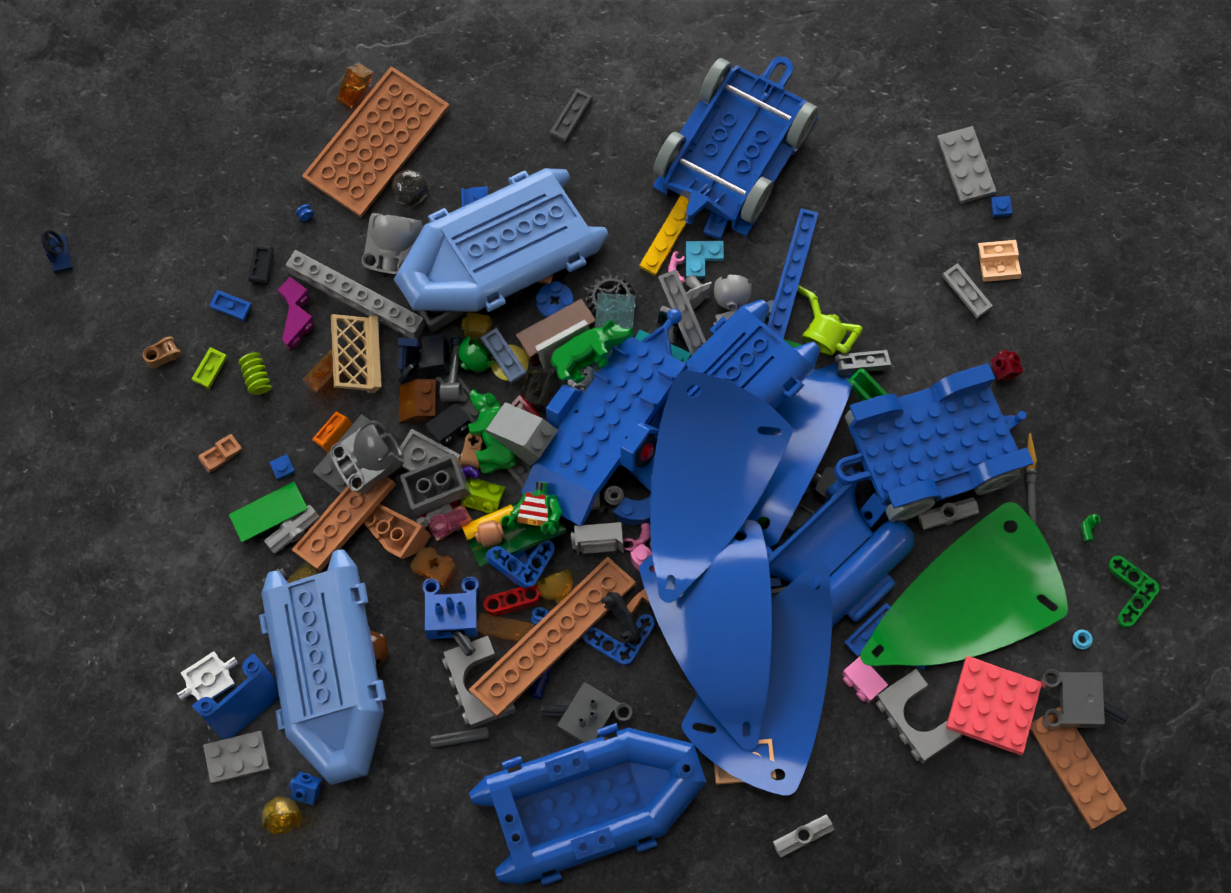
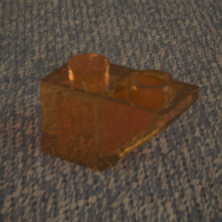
M360 63L348 67L336 99L352 108L368 88L373 71Z

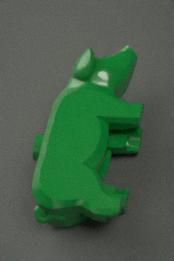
M610 319L603 327L593 328L578 336H574L569 342L559 347L551 357V365L557 370L561 380L571 379L578 384L585 379L581 373V368L587 367L594 362L600 368L609 364L607 356H609L608 352L611 347L622 344L633 337V328H623Z
M473 389L469 397L474 408L479 413V417L476 422L469 424L468 427L471 435L483 436L487 447L485 450L475 451L478 463H481L479 465L482 474H489L497 469H508L515 466L517 455L485 432L501 408L496 397L491 393L479 394Z

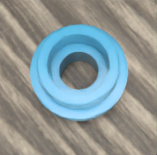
M1078 630L1073 635L1072 641L1076 648L1085 650L1091 646L1093 638L1088 631ZM1080 637L1085 638L1086 642H1085V643H1081V642L1079 641V638H1080Z

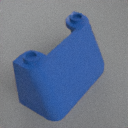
M254 653L244 661L242 666L243 672L248 678L217 704L212 698L203 697L192 705L222 739L235 737L279 699L276 679Z

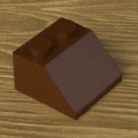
M436 379L414 380L400 386L399 423H428L437 416L438 385Z

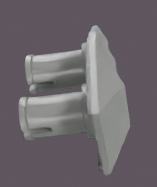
M695 275L689 276L685 281L691 288L686 292V295L694 310L714 290L712 282L701 284Z

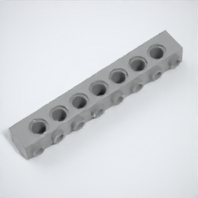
M297 250L293 252L286 263L289 274L368 316H378L379 322L409 338H418L426 326L423 317Z

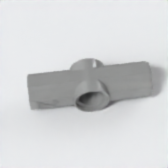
M972 497L955 503H945L942 507L931 509L918 515L921 528L926 530L943 524L949 525L954 521L977 515L979 510L976 500ZM949 510L953 513V516L946 517L943 512Z
M310 505L307 506V510L282 522L279 529L264 540L274 554L278 553L290 542L293 543L299 540L304 535L305 530L320 518Z
M826 814L773 841V845L780 858L801 847L808 846L811 842L835 829ZM802 831L807 832L809 839L806 841L800 840L798 833Z

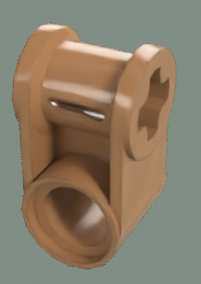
M172 336L163 338L143 351L145 363L151 369H156L169 361L177 359L181 355V351L176 348ZM150 356H157L154 360H149Z
M469 433L466 436L460 458L462 468L474 466L479 471V464L481 463H478L475 451L483 450L481 435L476 436ZM477 440L478 443H475V446H472L471 442Z

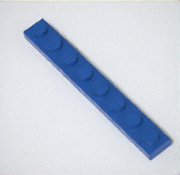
M802 208L799 212L767 325L783 340L819 214L818 212Z

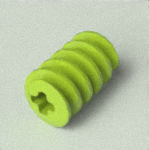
M249 353L244 355L238 362L242 373H244L243 378L246 380L247 390L250 394L255 395L266 393L272 389V386L267 385L270 382L268 378H265L268 375L267 372H261L265 370V365H260L263 363V359L258 358L260 353Z

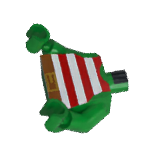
M536 481L535 492H525L511 511L510 516L505 515L501 518L502 525H507L509 529L515 527L514 520H517L518 523L541 526V531L545 535L548 532L555 534V527L559 525L562 510L557 495L547 494L548 482Z

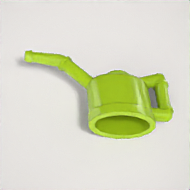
M799 285L797 292H800L809 299L815 317L801 336L802 340L806 344L813 341L821 349L820 352L826 355L833 356L836 350L847 354L851 351V347L858 336L861 335L862 326L841 323L839 317L835 314H821L818 297L813 292ZM847 331L852 332L846 343L841 344L840 342Z

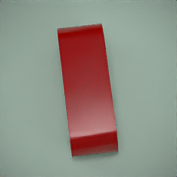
M534 585L527 589L519 587L487 597L484 607L489 616H501L537 605L540 602V592ZM529 592L537 594L534 599H528L526 595ZM511 597L518 599L513 605L507 603ZM493 602L499 604L498 608L495 610H491L488 608L489 605Z

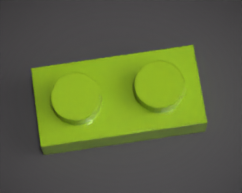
M210 347L193 375L192 381L210 389L227 360V355Z

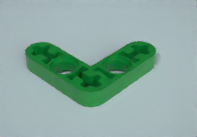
M1114 556L1109 561V571L1136 591L1117 617L1118 625L1128 629L1135 624L1158 594L1159 585L1124 557ZM1119 561L1121 563V568L1115 569L1114 563H1117ZM1128 567L1129 570H1127L1125 575H1122L1124 570ZM1129 573H1136L1139 576V580L1137 582L1130 581L1128 578ZM1145 586H1153V592L1151 591L1145 598V596H1143V594L1147 590ZM1135 599L1141 600L1143 608H1135L1133 601ZM1132 611L1133 615L1129 619L1131 622L1127 621L1124 623V617Z

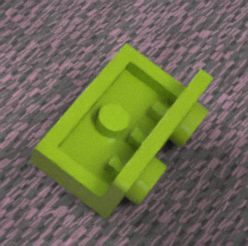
M469 477L467 483L471 495L462 498L460 504L489 514L497 511L506 487L480 479L474 480Z

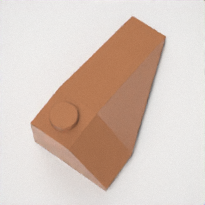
M381 504L363 522L389 553L401 559L421 552L431 537L422 525Z

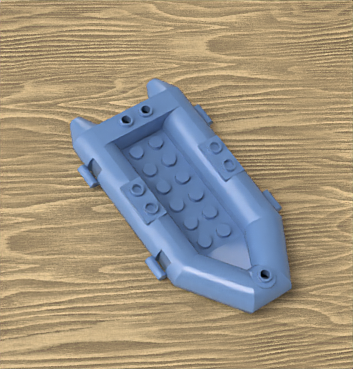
M544 168L532 175L522 171L508 178L510 185L451 213H448L443 208L429 215L428 219L430 222L422 228L396 274L394 281L413 311L477 312L486 307L487 311L490 312L506 304L504 298L565 268L572 272L586 265L585 259L599 251L609 237V233L605 227L587 226L563 190V187L570 179L566 169Z
M336 550L332 553L328 570L310 577L288 583L280 571L269 572L261 593L265 613L259 615L262 635H269L281 709L275 711L278 730H285L286 738L331 785L368 775L384 713L382 701L386 700L383 680H378L375 655L364 605L369 603L365 583H360L358 567L346 551Z

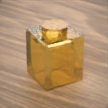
M468 312L467 317L463 318L461 325L465 336L470 335L472 338L481 339L482 336L489 333L491 326L490 316Z

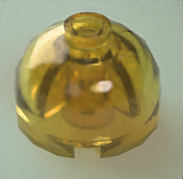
M566 568L560 573L556 572L538 580L534 586L543 599L548 601L555 600L558 603L571 592L574 581L570 569Z
M275 797L262 810L263 829H268V832L271 834L291 832V827L296 825L297 829L302 824L300 807L294 800L287 797Z

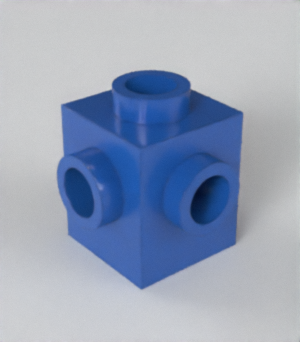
M299 772L296 778H292L290 782V799L313 806L320 793L322 778Z

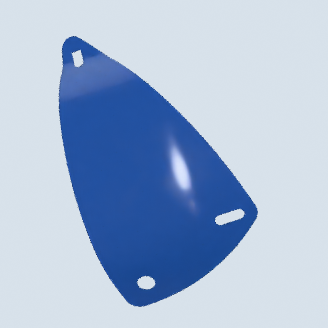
M682 371L674 379L663 411L654 458L650 510L651 547L657 576L658 594L660 599L666 603H671L677 599L714 562L717 555L725 549L741 528L768 485L793 432L790 424L777 411L752 393L724 379L695 371ZM692 385H698L701 388V393L696 397H691L687 394V389ZM761 426L780 428L782 433L779 436L759 434L757 430ZM668 575L675 577L674 590L666 589Z
M745 520L738 531L745 532L747 538L742 541L732 538L725 549L717 555L714 562L671 603H666L659 597L656 572L649 570L650 566L654 565L652 554L640 565L639 571L661 631L686 677L706 706L744 750L750 751L757 746L767 699L772 643V601L769 563L762 529L756 521ZM668 575L666 589L674 590L675 577ZM746 721L750 722L751 736L743 737V723Z
M818 561L810 566L771 600L772 643L770 674L759 740L772 739L774 761L770 760L768 744H757L753 750H744L710 711L699 695L695 698L682 722V730L690 741L721 769L754 787L785 796L791 795L797 790L807 767L819 726L827 684L832 635L830 569L822 561ZM814 574L821 576L820 588L817 590L812 588ZM746 721L743 723V737L751 736L750 722ZM694 723L711 725L716 728V732L710 734L696 731L692 728V725ZM775 769H781L785 772V777L780 781L772 779L771 772Z

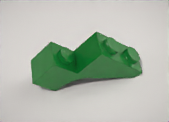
M862 368L848 380V383L861 402L887 394Z

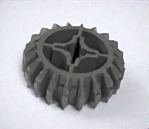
M609 274L608 279L602 275V281L596 279L595 285L591 284V290L587 291V308L592 310L591 314L593 316L597 315L596 319L598 321L603 318V322L606 323L610 319L613 321L617 319L621 323V317L627 319V313L632 314V308L636 307V302H634L637 300V296L634 295L635 288H631V282L626 283L625 277L619 280L618 274L615 278H612V275ZM620 291H623L627 297L625 303L619 297ZM598 295L604 301L602 308L596 302Z

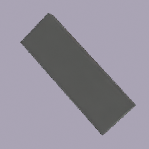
M576 88L551 129L550 135L566 143L593 97Z

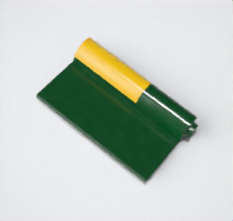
M518 502L461 526L480 569L491 565L486 559V554L488 550L495 546H500L511 555H514L567 532L561 519H559L558 527H555V534L548 532L545 535L541 531V526L518 523L517 520H514L515 527L509 529L507 525L503 526L501 518L505 515L510 516L511 511ZM495 520L497 523H501L505 538H502L500 544L485 548L482 543H477L475 532L478 531L477 527L480 523ZM495 552V553H494V554H495V557H494V558H495V559H498V557H497L498 553Z

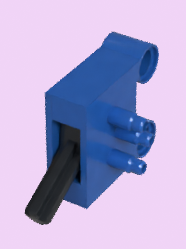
M466 577L461 583L463 593L441 594L439 582L435 579H427L422 585L425 597V633L427 639L454 638L466 656L473 655L476 650L468 637H478V598L480 596L478 580L474 577Z

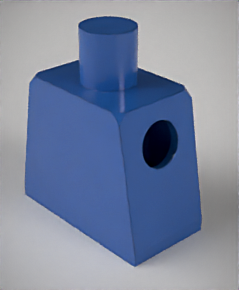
M875 492L859 513L867 526L872 528L887 516L885 510L889 505H882Z

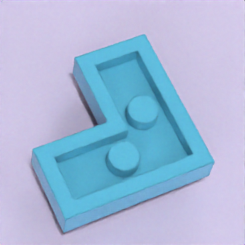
M686 241V279L691 275H695L697 279H705V261H724L723 241Z

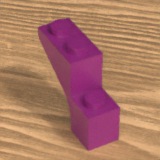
M289 277L279 288L278 292L280 297L289 305L282 339L286 348L291 350L300 344L301 338L305 333H309L312 330L314 320L311 315L300 308L306 305L310 296L307 289Z

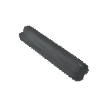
M487 727L432 736L430 742L431 746L436 748L489 738V731Z

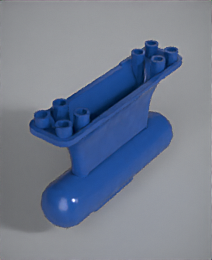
M851 467L848 470H846L843 474L846 476H852L861 473V471L859 470L855 472V470ZM837 480L825 490L830 497L776 550L772 551L768 546L766 547L770 576L781 578L790 584L814 563L822 561L828 565L830 569L832 627L846 614L853 621H859L894 588L895 581L888 573L911 552L915 543L914 533L910 526L902 521H887L874 533L870 530L859 513L856 504L855 490L858 482L842 485ZM814 574L812 588L817 590L820 588L821 576Z

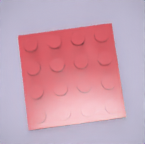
M966 656L945 729L1022 755L1036 708L1041 683L1032 678Z

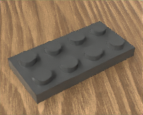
M361 414L337 443H341L370 420ZM385 432L381 434L380 437L382 438L384 435L388 433ZM344 450L341 452L340 457L343 456ZM329 452L313 470V473L341 494L348 485L340 475Z

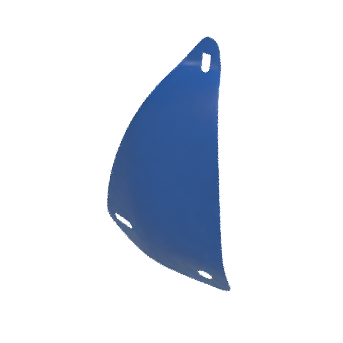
M836 363L814 370L802 382L804 387L791 400L787 397L775 409L792 427V436L768 485L746 519L757 522L760 517L765 516L770 520L769 527L762 530L766 547L775 545L782 536L829 445L852 389L848 380L855 373L839 377L837 370L839 366ZM761 426L757 430L759 434L779 436L782 433L780 428ZM738 531V533L747 538V534L745 532Z

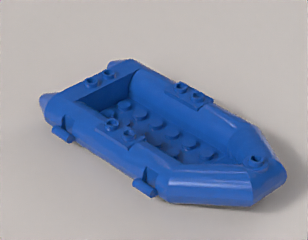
M760 299L741 306L728 320L723 316L710 329L713 335L685 362L688 366L686 371L705 373L729 381L752 393L775 410L787 397L791 400L804 387L802 382L814 371L821 349L813 341L795 348L790 346L764 324L769 306L764 300ZM692 385L687 389V394L691 397H696L701 393V388L698 385ZM667 398L649 422V425L658 430ZM650 433L658 439V434ZM655 456L645 467L635 466L634 471L628 469L650 491L652 488Z
M615 723L597 729L599 738L526 763H523L521 756L502 762L503 771L485 776L469 792L474 805L495 807L510 851V855L495 869L498 882L522 885L540 878L544 886L561 880L560 871L635 845L638 853L656 847L657 842L655 838L667 833L706 784L694 744L632 728L618 730ZM616 732V737L604 740L603 736ZM521 764L522 769L508 773V768ZM651 836L652 840L639 844V839ZM556 869V873L543 877L542 873Z

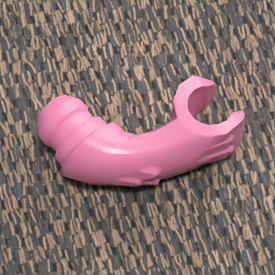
M674 252L668 272L675 270L677 265H682L685 256L677 259L676 257L679 252ZM677 271L681 283L683 284L685 279L684 277L680 276L679 272Z
M642 524V531L637 540L624 538L623 541H629L630 546L623 549L631 551L640 544L645 545L651 538L650 524Z

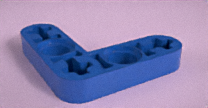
M550 540L535 545L525 564L500 546H495L488 550L486 559L493 567L517 585L527 589L537 582L553 555L555 547ZM545 545L547 552L543 553L541 556L539 554L542 553L544 549L543 546ZM495 552L498 553V555H497L498 559H495V558H494V557H495V554H494ZM533 559H536V560L539 561V563H540L539 569H536V568L533 567V565H532V560H533ZM508 563L515 565V572L508 570ZM531 572L532 574L528 578L529 582H526L525 576Z
M643 614L635 622L639 630L643 626L641 621L649 620L650 627L646 626L643 630V633L646 634L645 636L640 632L641 642L638 645L621 643L595 627H591L583 635V640L588 646L618 664L628 666L634 661L655 627L654 619L651 615ZM593 632H595V637H596L597 639H599V640L601 639V636L604 637V638L601 640L599 646H597V644H598V641H597V640H595V639H591V641L588 640V639H589V637H588V635H587L588 633H589V634H592ZM610 641L614 644V648L612 651H605L603 644ZM628 645L631 649L635 650V652L630 650L628 654L630 659H625L624 661H622V656L620 654H625L627 652L628 647L625 646Z

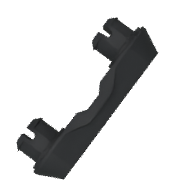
M608 592L606 597L602 598V604H605L603 607L606 609L611 608L613 614L619 619L620 627L623 630V633L620 635V638L624 639L622 642L625 644L630 642L636 643L640 636V630L619 593Z

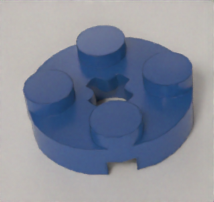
M558 281L543 286L536 295L537 309L545 318L574 303L571 290ZM552 298H559V300H558L559 304H558V305H556L555 303L551 304V301H552L551 299H552Z

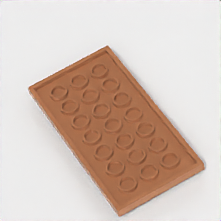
M391 66L305 171L302 178L362 218L450 108V105Z

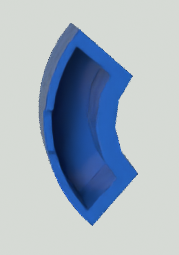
M651 496L641 501L625 497L613 511L614 518L632 526L642 525L643 523L650 524Z

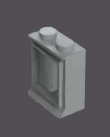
M621 522L574 526L575 532H571L572 547L577 550V555H579V552L586 554L617 551V549L624 553Z

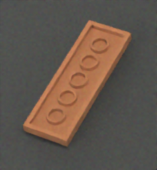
M386 477L372 487L370 492L365 495L359 494L347 486L293 547L292 551L321 572L331 560L332 553L341 549L394 488L395 482ZM362 481L359 482L358 488L362 485Z
M1049 715L1047 717L1050 723H1057L1055 716ZM1043 716L1031 723L1030 731L1091 830L1127 810L1077 728L1047 730L1042 724Z

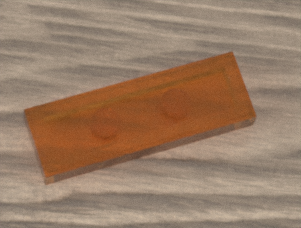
M480 613L478 633L519 642L536 625Z

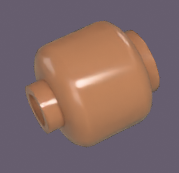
M495 520L480 523L477 527L478 531L475 532L477 543H482L485 548L498 545L502 542V538H505L501 523H497Z

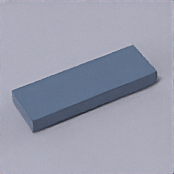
M497 328L481 337L482 342L511 384L527 375L526 370Z

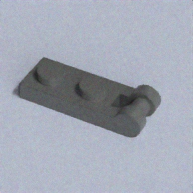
M887 350L847 353L835 356L840 376L856 373L860 368L866 372L889 370L891 368Z

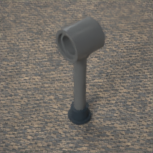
M456 335L450 338L451 348L453 349L449 382L441 383L440 399L442 402H461L463 398L461 382L456 383L459 364L458 349L464 340L462 336Z

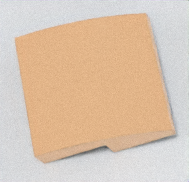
M1016 240L978 243L983 282L1021 279Z

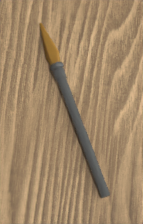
M1029 433L1027 449L1034 464L1026 466L1025 471L1028 486V515L1036 524L1035 484L1037 471L1035 469L1037 459L1032 436Z

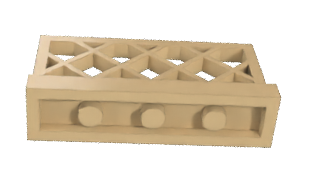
M332 314L334 388L367 390V393L377 392L381 388L378 316L366 318ZM337 320L343 321L348 327L342 331L337 326ZM355 322L363 323V331L361 333L353 326ZM350 329L357 337L351 341L344 334L346 330ZM340 336L348 343L344 349L338 344ZM358 338L364 343L362 351L353 343ZM349 346L357 353L353 359L345 352ZM341 354L349 361L345 367L338 361V357ZM358 356L365 361L363 368L354 361ZM350 364L358 371L354 377L346 370ZM341 372L350 379L348 383L339 382V374ZM361 374L366 379V385L360 384L355 378Z

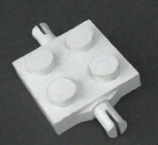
M215 652L210 653L181 672L186 681L187 688L177 693L179 698L182 700L190 694L195 696L197 700L203 697L216 698L236 685L230 677L229 669L239 663L235 657L224 663Z

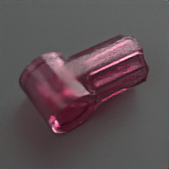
M463 507L445 515H435L430 521L432 533L438 538L446 536L450 531L470 524ZM437 524L444 525V527L441 529L435 528Z

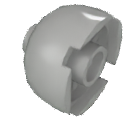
M727 275L726 279L720 277L715 281L714 297L721 307L733 311L746 305L750 300L752 285L748 283L747 278L740 275Z

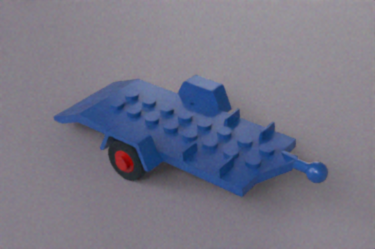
M678 309L669 310L667 321L664 325L642 341L631 337L617 347L612 346L613 353L608 359L609 364L601 368L599 373H593L595 378L586 391L576 386L562 385L546 408L547 422L558 431L540 458L533 464L522 489V494L525 492H535L536 481L548 482L547 494L557 495L562 510L561 516L582 526L588 518L597 495L619 464L634 471L635 466L645 467L651 462L655 456L657 438L650 433L658 434L659 430L649 425V422L668 397L675 377L680 372L688 369L686 363L672 356L668 333L672 325L679 323L682 319V314Z

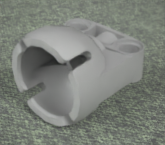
M372 213L369 219L365 251L362 256L363 266L379 272L397 274L423 228L422 221ZM370 255H373L376 259L374 265L368 263Z

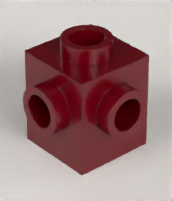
M1002 350L997 353L996 357L991 359L993 371L998 380L1010 381L1024 373L1020 364V357L1016 352Z

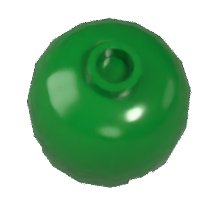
M468 335L458 349V356L461 360L460 365L466 371H469V369L473 372L486 371L496 361L494 358L490 359L488 357L490 352L478 340L474 339L471 341V336Z

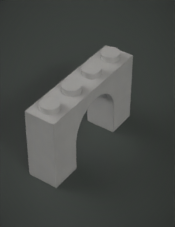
M488 636L471 642L476 650L473 655L466 656L459 646L445 651V658L442 659L445 669H450L452 676L449 677L452 688L456 687L459 694L455 695L459 706L463 705L465 713H462L466 725L470 723L472 729L516 712L512 703L497 718L465 688L466 675L474 666L496 658Z
M915 669L878 694L876 705L881 712L885 711L889 718L887 720L893 728H897L901 733L899 737L902 742L911 747V754L915 760H920L924 764L959 740L962 734L945 729L947 721L928 732L917 731L907 724L903 712L905 704L928 686L917 669Z

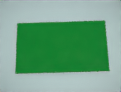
M292 482L229 514V517L241 542H244L308 508L295 482Z

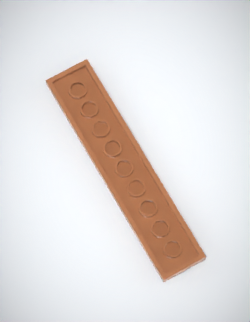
M607 557L469 689V692L498 718L610 610L604 608L605 604H602V598H605L608 592H617L623 597L636 585V581Z

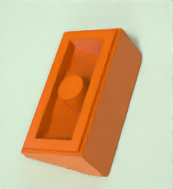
M336 411L312 440L329 453L332 446L337 444L353 423L346 416Z

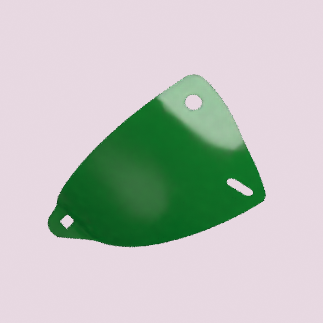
M1013 502L1005 503L956 540L914 580L888 610L860 654L861 661L868 666H923L965 659L966 656H978L1017 642L1064 618L1068 613V604L1060 572L1045 538L1029 515L1018 504ZM1008 520L1015 521L1018 525L1017 531L1014 533L1006 532L1004 530V523ZM1040 594L1045 595L1058 606V609L1056 611L1049 610L1037 600V596ZM878 645H882L884 651L876 658L871 652Z

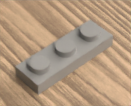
M958 263L943 273L942 277L976 318L992 309L993 305Z

